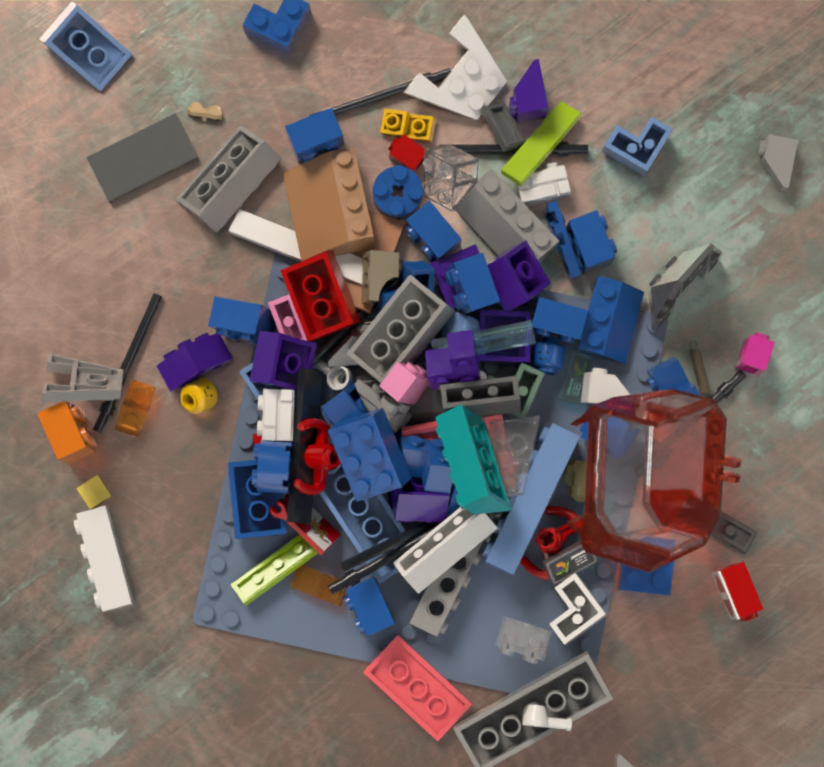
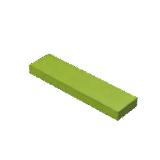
M560 101L501 169V174L522 187L580 120L581 112Z
M299 534L233 582L231 586L244 605L247 606L318 554V552Z

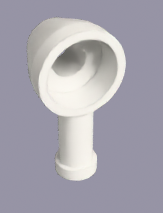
M320 360L312 367L313 369L323 371V374L327 375V383L334 390L343 391L354 383L351 371L345 366L329 367L328 364ZM344 376H346L345 383L342 382Z
M528 705L522 725L571 731L572 719L551 718L547 716L545 706Z

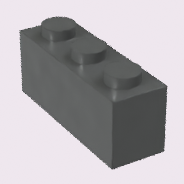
M517 376L440 385L443 413L461 404L478 416L521 412Z

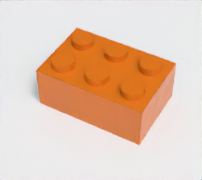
M62 401L37 413L59 461L70 465L96 453L94 446L97 445L93 433L89 432L84 426L87 420L81 408L79 409L78 406L75 407L74 404H70L67 401Z

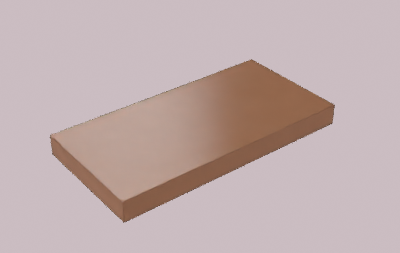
M368 210L374 234L375 248L350 254L363 258V254L370 250L396 252L406 222ZM344 279L355 308L371 314L375 303L371 305L361 304L362 286Z

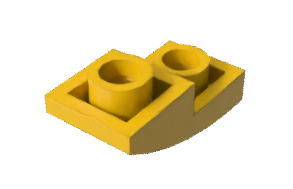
M384 109L380 133L398 138L405 134L412 140L432 143L436 118L434 116L410 114L408 111Z

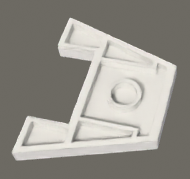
M463 15L448 35L467 50L439 87L435 86L421 73H418L403 93L472 120H478L482 114V109L491 103L507 80L466 15Z

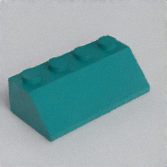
M462 404L436 416L438 425L436 432L444 445L442 452L451 469L449 476L457 489L456 500L458 505L472 514L511 510L512 507L485 420Z

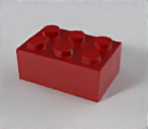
M324 252L280 270L307 341H316L361 322L334 252Z

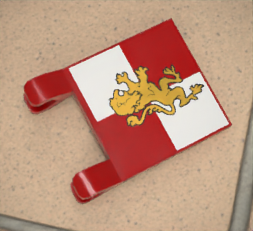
M289 494L284 496L285 500L279 499L277 501L282 510H278L276 506L270 508V513L274 517L284 519L286 522ZM312 507L311 524L287 522L320 555L341 536L314 507Z

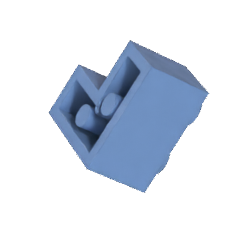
M652 116L639 137L617 125L602 152L645 177L673 129Z

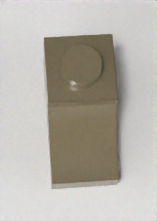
M370 250L363 254L361 304L371 305L379 301V295L384 284L387 281L391 282L399 278L402 271V261L399 260L398 252Z

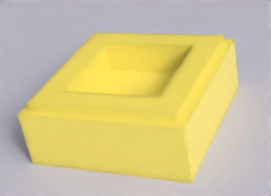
M99 475L76 488L90 510L112 496Z

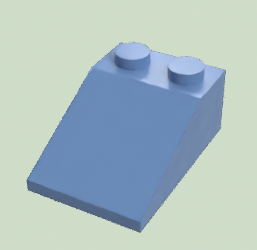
M73 2L68 5L39 39L99 91L105 87L132 55L130 51Z

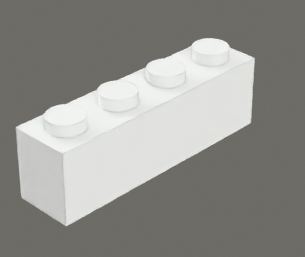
M102 506L77 513V520H74V526L77 534H81L84 544L80 545L83 558L88 559L90 564L87 574L90 583H95L97 593L93 595L97 608H101L102 612H107L135 604L109 507Z
M460 507L393 562V564L419 594L493 533L497 527L486 513L472 514Z

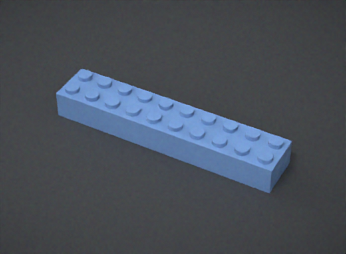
M253 363L239 371L257 400L258 395H263V389L280 390V388L251 382L250 376ZM295 392V410H296V397H297V392ZM320 403L319 419L327 423L331 428L334 424L326 419L324 410L321 408L322 404ZM341 463L338 467L328 470L326 488L320 495L359 553L406 531L400 521L395 520L393 511L382 494L356 501ZM390 549V550H388V551H386V552H384V553H382V554H380V555H378V556H376V557H374V558H372V559L366 561L365 563L368 564L369 562H371V561L377 559L378 557H380V556L386 554L387 552H389V551H391V550H393V549ZM396 560L373 572L379 584L399 572L393 564Z

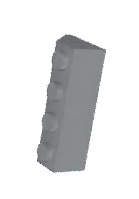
M240 125L176 200L203 224L217 233L226 225L236 210L243 205L249 195L259 187L263 179L275 169L277 163L282 158L265 140Z
M492 169L474 183L454 207L456 212L497 256L505 250L527 240L537 260L541 263L558 248L559 240Z
M409 275L347 352V355L382 383L397 362L405 364L410 362L413 364L454 314L455 310L417 279Z

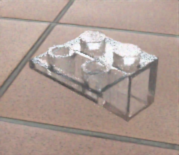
M450 144L425 149L422 184L423 196L452 212L456 211L478 183L479 159Z
M502 616L493 645L498 646L497 652L512 657L514 652L523 654L522 660L537 664L538 660H545L552 631Z

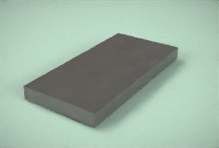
M176 113L86 157L109 203L198 159Z

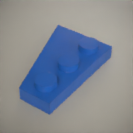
M553 201L546 205L543 214L550 232L559 240L557 250L568 279L571 282L580 278V271L583 270V266L579 257H575L573 251L574 243L571 235L567 233L563 214L559 210L557 201Z

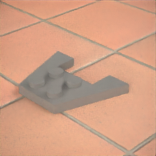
M49 353L47 372L71 374L70 385L44 383L42 402L110 401L121 399L122 369Z

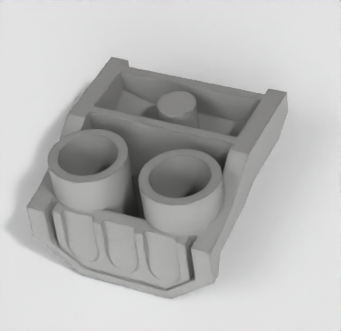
M358 379L355 387L368 412L383 407L393 433H397L401 427H404L412 417L408 412L412 406L411 404L397 402L380 387L381 383L378 380L362 381Z

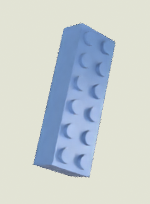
M554 423L549 428L546 426L543 428L537 440L538 443H541L538 451L535 449L532 451L526 465L530 466L528 473L523 472L515 486L519 491L516 497L511 495L509 499L512 509L508 511L505 520L499 519L496 525L497 529L493 532L497 534L494 543L488 542L482 556L486 557L484 563L511 576L514 575L580 438L579 435Z

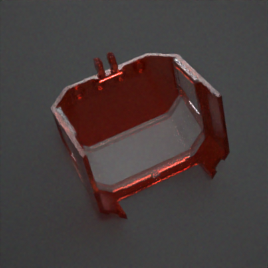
M675 389L617 396L592 405L586 410L585 414L571 423V425L578 426L588 422L585 514L567 521L572 531L576 530L582 539L580 544L585 552L646 572H652L706 545L721 516L723 481L738 483L741 479V475L738 473L724 471V466L738 468L742 464L741 459L725 456L727 417L714 399Z

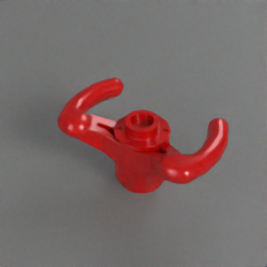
M311 418L300 422L297 428L302 432L309 428H317L318 431L315 444L309 445L304 454L306 465L313 469L314 484L308 485L300 479H295L293 485L304 494L316 495L323 492L326 488L328 470L338 467L341 462L334 445L330 444L329 425L320 419Z
M546 506L544 513L546 515L563 516L569 520V523L556 529L550 527L539 530L535 542L540 547V550L544 552L545 559L550 557V555L560 552L568 537L582 530V519L568 508L561 506ZM522 556L520 563L526 571L537 578L549 580L546 570L535 566L527 556Z

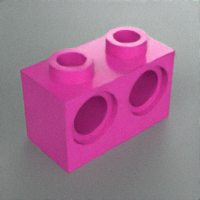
M755 332V335L750 334L743 341L735 369L756 376L764 373L775 342L770 341V337L762 333Z

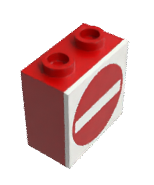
M744 561L712 572L731 620L741 619V622H746L759 616L758 611L764 608Z

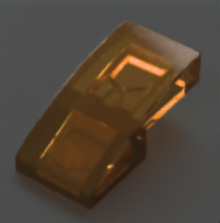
M135 379L131 380L114 430L137 438L140 436L147 412L150 410L156 390L155 386Z
M305 565L297 568L290 585L293 589L340 607L346 594V589H348L347 586L332 595L328 585L339 579Z

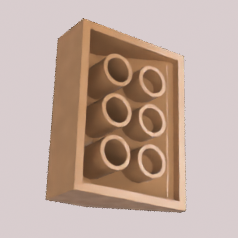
M354 147L329 151L283 172L301 262L324 252H334L335 256L375 248L374 234Z

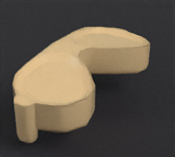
M193 102L187 109L188 115L200 116L203 122L207 121V118L222 120L221 108L218 105L205 109L199 102Z

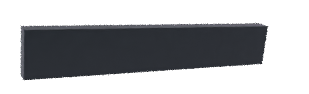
M299 368L287 522L311 524L313 495L300 492L294 487L293 481L300 479L305 484H314L313 469L306 465L304 454L309 445L315 444L318 431L317 428H309L302 432L298 430L297 425L306 419H319L323 371Z

